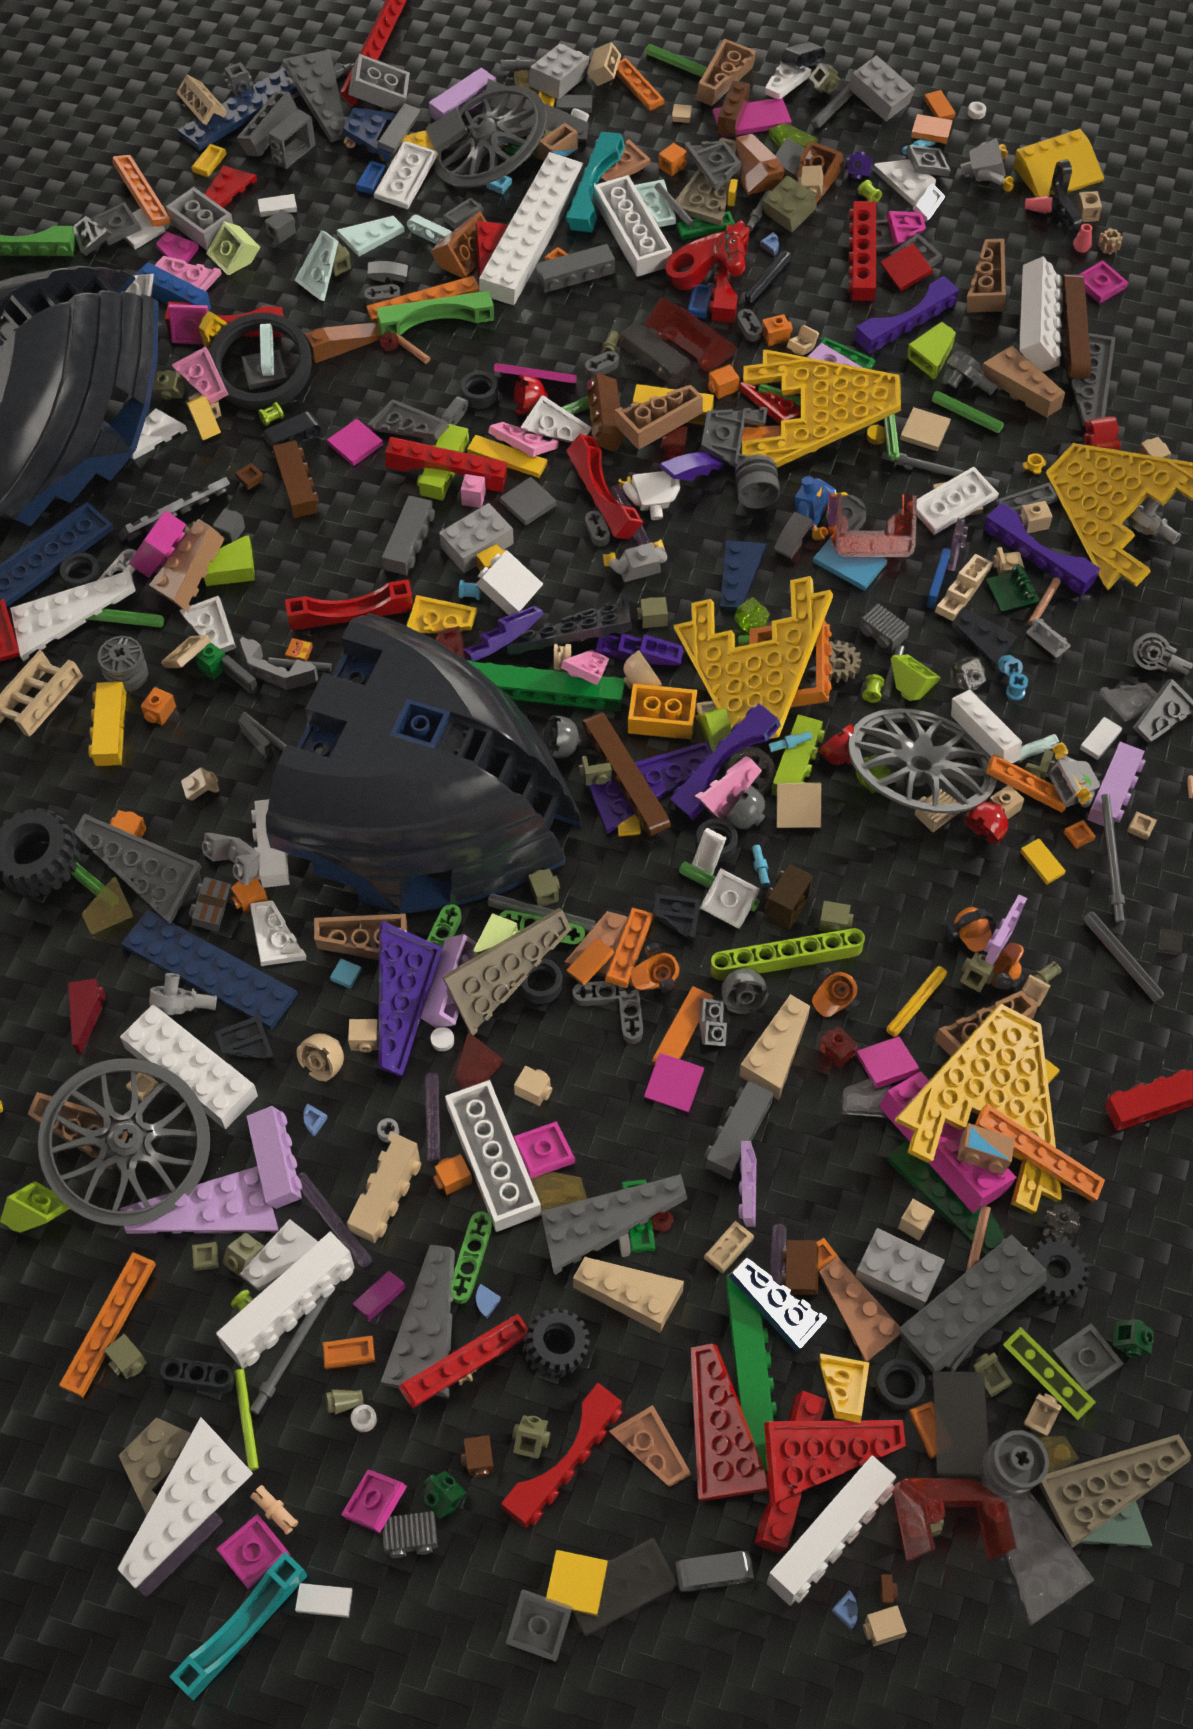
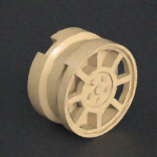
M554 644V670L568 672L562 669L561 666L563 660L571 658V644L561 647L558 644Z

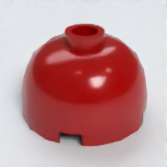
M519 375L521 381L516 382L514 391V404L518 403L519 409H515L518 415H529L541 396L543 395L548 398V394L544 390L541 381L536 377Z
M852 724L842 729L843 733L841 732L833 736L818 751L828 763L833 765H841L846 762L850 765L852 763L848 750L849 738L855 731Z
M982 802L973 809L968 810L963 817L965 818L964 822L975 834L987 836L986 841L992 844H999L1008 830L1009 823L1007 816L1004 814L1005 809L998 803Z

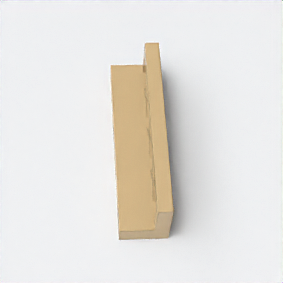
M186 74L177 94L198 119L207 125L213 113L225 117L227 110L203 83Z

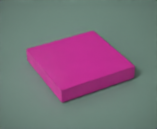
M1103 260L1079 274L1084 275L1085 292L1099 304L1128 286V282Z
M169 304L172 343L204 345L199 326L202 318L208 312V306Z
M358 419L327 439L328 445L352 466L383 446V440Z
M900 1037L857 1051L859 1061L876 1088L919 1073L918 1065Z
M659 1053L644 1098L689 1113L704 1068Z
M557 1121L513 1136L530 1179L575 1163V1158Z
M368 1469L341 1515L349 1521L380 1533L407 1486L400 1481Z
M258 1514L216 1549L249 1591L261 1581L267 1570L284 1552L290 1556V1553Z

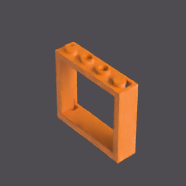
M825 620L816 639V687L797 690L791 707L829 702V692L832 690L831 682L829 681V674L832 673L829 662V655L832 654L829 637H831L832 633L830 632V625ZM772 625L750 629L749 644L772 640Z

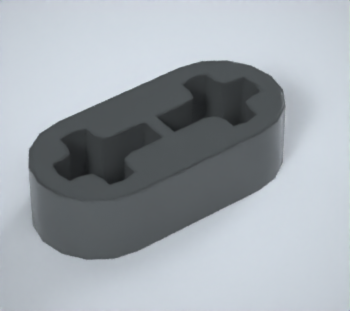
M394 284L373 286L364 291L365 302L368 305L401 296L399 287Z
M749 309L741 310L738 313L737 323L743 335L748 341H759L762 337V326L757 317Z
M607 351L589 359L585 363L586 375L592 378L596 373L604 375L617 369L619 366L618 354L613 351Z
M459 396L456 397L446 409L441 419L447 421L448 424L456 425L468 408V400Z
M598 511L588 512L585 517V525L593 544L599 547L606 546L610 541V531L603 515Z

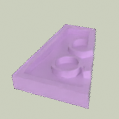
M1018 895L1006 919H1002L998 929L995 930L992 938L988 941L984 950L988 953L985 962L993 965L1013 933L1027 900L1026 897Z
M741 1141L740 1173H742V1181L739 1182V1193L742 1196V1204H739V1218L743 1219L746 1227H755L757 1159L751 1141Z

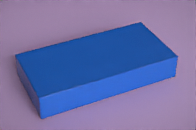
M370 161L356 184V190L373 195L387 171V165Z
M699 284L694 287L687 311L688 316L706 318L713 286Z

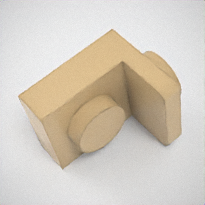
M1002 547L997 548L996 555L993 556V566L997 568L999 575L1012 572V567L1015 564L1023 566L1020 552L1003 553Z

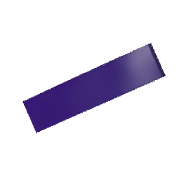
M697 452L675 457L661 463L659 467L673 479L694 481L697 474L708 476L712 469L722 470L726 463L707 452Z
M533 606L498 619L499 628L481 634L482 643L464 649L466 658L474 662L509 644L528 630L543 615V611Z
M623 633L620 637L607 634V636L597 639L595 652L604 656L627 660L639 650L648 664L680 665L684 646L643 635V638L640 639Z

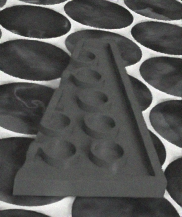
M84 814L74 834L159 915L171 924L202 867L201 864Z
M681 1174L541 1211L554 1274L556 1275L561 1272L562 1267L571 1262L575 1264L582 1260L581 1256L592 1250L598 1251L629 1233L628 1229L640 1224L641 1226L648 1222V1218L656 1213H664L685 1201L687 1195Z
M429 1246L381 1383L385 1386L398 1388L403 1382L448 1356V1353L451 1351L452 1314L450 1313V1303L453 1302L451 1280L454 1279L455 1251L451 1247ZM449 1388L442 1390L436 1395L449 1397Z

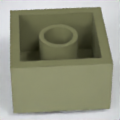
M788 175L763 200L765 214L790 232H793L817 208L815 194Z

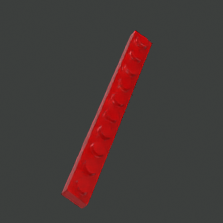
M385 0L359 54L378 60L406 0ZM351 69L340 94L353 106L357 104L359 98L348 95L352 74Z

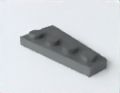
M394 399L367 424L371 431L437 440L449 428L447 421Z

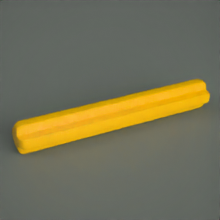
M938 966L887 1026L886 1031L888 1034L896 1037L945 979L947 976L945 969Z

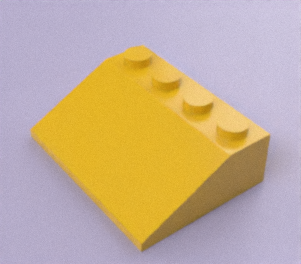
M1081 129L1016 150L1013 167L1036 197L1046 195L1049 197L1055 165L1057 162L1065 159L1069 160L1072 166V175L1067 193L1104 181V176L1091 143Z

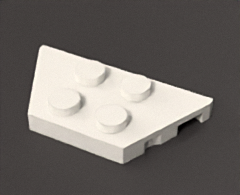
M910 159L876 163L873 167V170L913 207L928 186L932 183L935 185L936 179L930 174L916 173Z

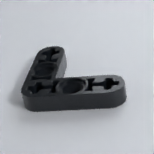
M1065 159L1057 162L1055 165L1049 197H1053L1052 206L1068 229L1075 231L1081 229L1083 220L1080 213L1067 197L1072 166L1070 161Z

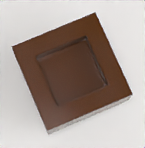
M252 463L235 473L236 478L248 490L264 480L263 473Z
M884 1574L878 1580L880 1607H891L894 1599L898 1597L897 1583H892V1574Z

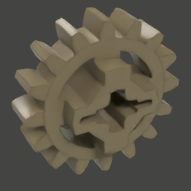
M830 641L832 654L829 655V662L832 673L829 674V681L832 678H835L836 682H839L840 679L847 682L848 677L854 679L855 674L859 673L862 659H859L860 652L855 653L856 648H849V643L841 645V642L838 641L834 645Z

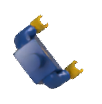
M807 476L802 479V486L795 496L796 512L812 519V526L809 528V531L812 530L813 539L819 541L825 539L824 536L828 535L826 527L817 528L816 526L827 510L830 501H832L831 497L834 499L837 496H847L848 494L846 492L836 493V489L823 480Z

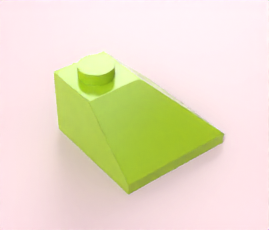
M908 654L893 655L891 658L896 689L901 691V696L909 701L920 700L941 679L940 676Z
M35 1181L7 1197L0 1222L7 1225L11 1230L23 1232L49 1222L70 1208L52 1190Z

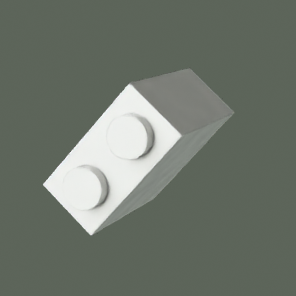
M507 550L502 555L497 553L490 561L492 566L489 569L485 567L480 572L478 577L481 579L476 583L508 615L519 612L543 585L538 578Z

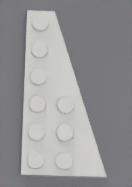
M130 571L10 608L22 660L28 659L29 654L37 649L40 651L46 647L45 644L53 639H60L86 622L85 619L93 614L97 616L104 607L109 604H116L135 592Z
M201 1417L118 1567V1570L134 1588L143 1582L253 1474Z

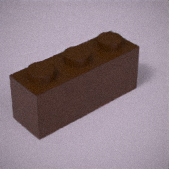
M732 81L718 116V134L735 137L749 102L750 84Z

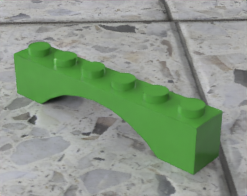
M53 226L42 232L26 236L0 235V255L74 256L76 237L73 226Z
M489 291L376 308L377 321L382 338L391 337L395 334L401 335L414 325L433 319L456 318L473 323L494 321V305Z

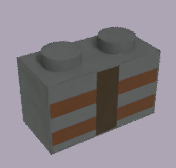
M204 877L203 884L199 883L196 889L197 903L191 905L189 917H192L193 926L216 932L219 931L231 892V884Z

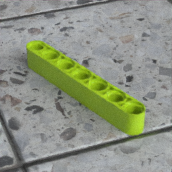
M852 928L721 951L712 956L710 973L714 979L725 980L730 973L739 969H751L760 974L855 957L862 952L865 936L861 930ZM849 941H855L858 944H851ZM827 945H834L836 948H829ZM805 949H812L813 952H807ZM782 953H790L791 956H785ZM766 956V957H768V958H770V959H769V960H763V959H761L760 957ZM744 960V961H746V962H748V963H746V964H741V963H739L738 961ZM722 964L726 967L719 968L716 965Z

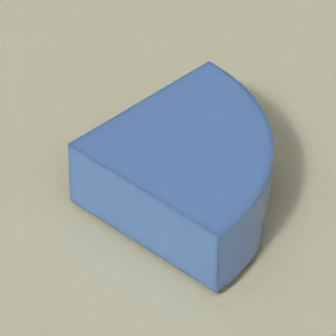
M774 232L760 241V247L773 256L779 248L778 237Z
M307 1104L304 1109V1124L307 1131L312 1136H315L328 1117L323 1112Z
M480 1284L476 1293V1303L481 1315L488 1319L501 1301V1297Z
M849 1590L832 1609V1613L852 1630L857 1622L858 1606L854 1595Z

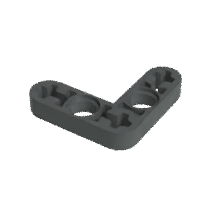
M631 979L628 984L631 994L626 993L625 987L605 981L587 982L585 985L579 983L573 988V1001L579 1006L619 1003L623 1039L629 1044H636L643 1038V1023L639 990L634 987ZM603 988H608L612 991V994L609 997H602L599 992ZM616 988H618L619 996H616ZM592 990H595L596 998H593ZM580 991H585V998H581ZM627 1007H633L637 1010V1013L634 1016H628L624 1013V1010ZM630 1023H634L635 1036H631Z

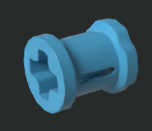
M460 580L459 598L475 597L477 600H480L482 590L476 583H467L464 580Z
M1004 655L998 661L999 670L1006 675L1021 674L1023 665L1020 660L1013 656Z
M1015 673L1010 676L1009 686L1006 689V695L1009 699L1018 701L1024 698L1025 688L1028 685V679L1024 674Z

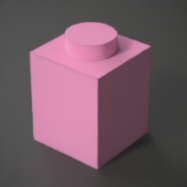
M465 474L461 487L462 505L481 508L486 494L485 477Z

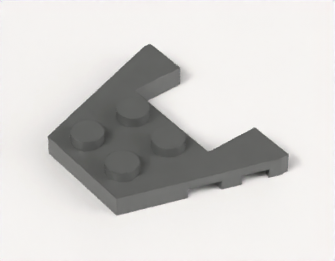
M760 407L759 410L745 408L743 411H732V409L707 411L700 449L736 467L739 461L749 457L739 454L744 423L764 427L767 408Z

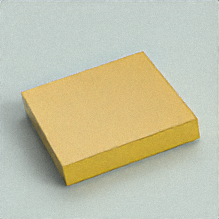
M556 1550L546 1598L573 1607L572 1611L597 1616L608 1561Z

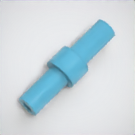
M920 139L914 141L911 145L929 147L935 145V142ZM905 146V147L902 148L903 154H907V153H906V148H907V146Z
M810 731L796 736L792 734L785 736L783 740L770 743L768 746L770 752L786 747L791 749L797 747L799 743L812 740V735Z
M760 845L752 846L755 860L753 863L754 869L759 875L761 887H768L770 882L767 875V862L763 859Z

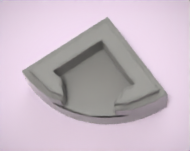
M627 1233L617 1239L622 1257L630 1256L631 1253L630 1240Z

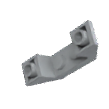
M243 637L240 639L242 651L252 676L286 690L318 680L316 666L312 663L297 659L290 671H287L283 667H276L263 660L261 645L257 641L248 640Z
M205 833L202 843L204 855L212 861L231 860L235 863L233 866L234 877L244 885L249 884L258 875L260 856L258 851L240 838Z

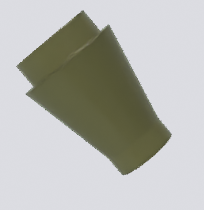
M332 1389L331 1392L325 1394L328 1413L336 1415L363 1405L362 1390Z

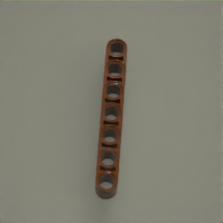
M1064 274L1062 279V300L1068 377L1089 379L1091 374V355L1084 275Z
M600 712L583 719L582 726L587 737L603 763H610L614 781L646 833L651 837L669 829L671 824L666 812L605 714Z

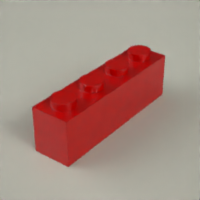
M1180 1070L1171 1077L1165 1078L1162 1076L1156 1078L1150 1084L1144 1085L1141 1083L1133 1086L1129 1091L1122 1092L1120 1090L1112 1093L1105 1104V1108L1116 1130L1119 1131L1193 1106V1070Z

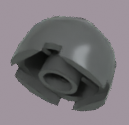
M552 715L548 722H552L551 726L545 729L544 743L552 758L561 759L569 757L576 750L577 746H580L581 734L578 733V728L571 719Z
M750 785L724 820L738 829H748L753 824L758 826L765 817L762 814L765 809V800L762 794Z
M751 969L735 970L723 982L721 989L723 1002L727 1009L733 1013L748 1014L751 1013L748 1009L757 1007V1010H759L767 1002L768 991L766 983L756 971Z

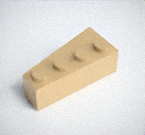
M790 994L741 1063L739 1076L774 1092L773 1097L778 1100L808 1019L810 1009L808 1004Z
M393 1132L390 1133L387 1139L391 1143L387 1152L381 1151L378 1158L377 1173H371L367 1180V1193L360 1195L347 1222L350 1232L373 1243L376 1242L378 1237L384 1235L387 1229L386 1222L390 1216L393 1217L395 1215L401 1195H406L410 1187L409 1181L412 1175L416 1176L421 1167L417 1143Z
M587 1257L583 1259L573 1277V1288L659 1333L682 1294L684 1281Z

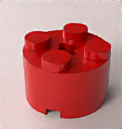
M1109 416L1085 421L1086 432H1088L1084 434L1085 445L1120 451L1121 443L1117 436L1119 427L1115 417Z

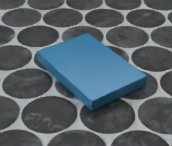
M835 531L815 555L813 563L865 591L885 567L887 559Z

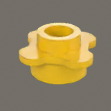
M1031 454L1028 456L1027 462L1023 463V468L1029 469L1035 474H1040L1041 468L1046 465V461L1039 454Z

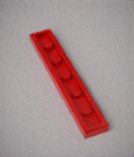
M516 1314L403 1382L398 1388L413 1409L523 1342L528 1327L519 1314Z

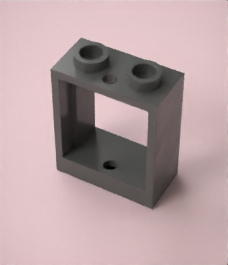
M299 109L268 133L273 162L285 169L315 146L312 117ZM296 132L297 138L285 147L284 141Z

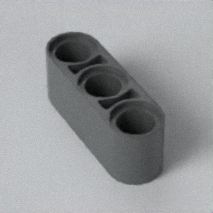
M749 1551L690 1558L675 1563L680 1591L740 1584L754 1580Z

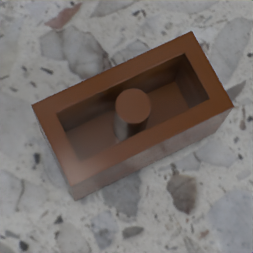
M787 1240V1248L782 1250V1261L786 1263V1272H782V1285L790 1289V1294L818 1295L819 1246L817 1241Z

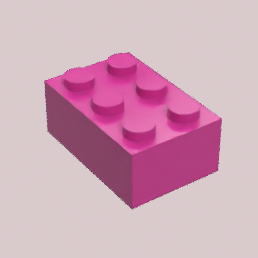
M165 510L129 562V565L150 578L153 572L158 574L185 535L182 530L186 524Z

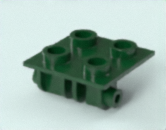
M1020 564L1013 565V570L1010 573L986 579L1001 612L1040 602L1024 567L1020 566Z

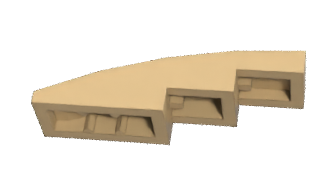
M975 554L958 573L956 581L949 587L946 596L937 605L935 612L953 621L974 595L993 566V562Z

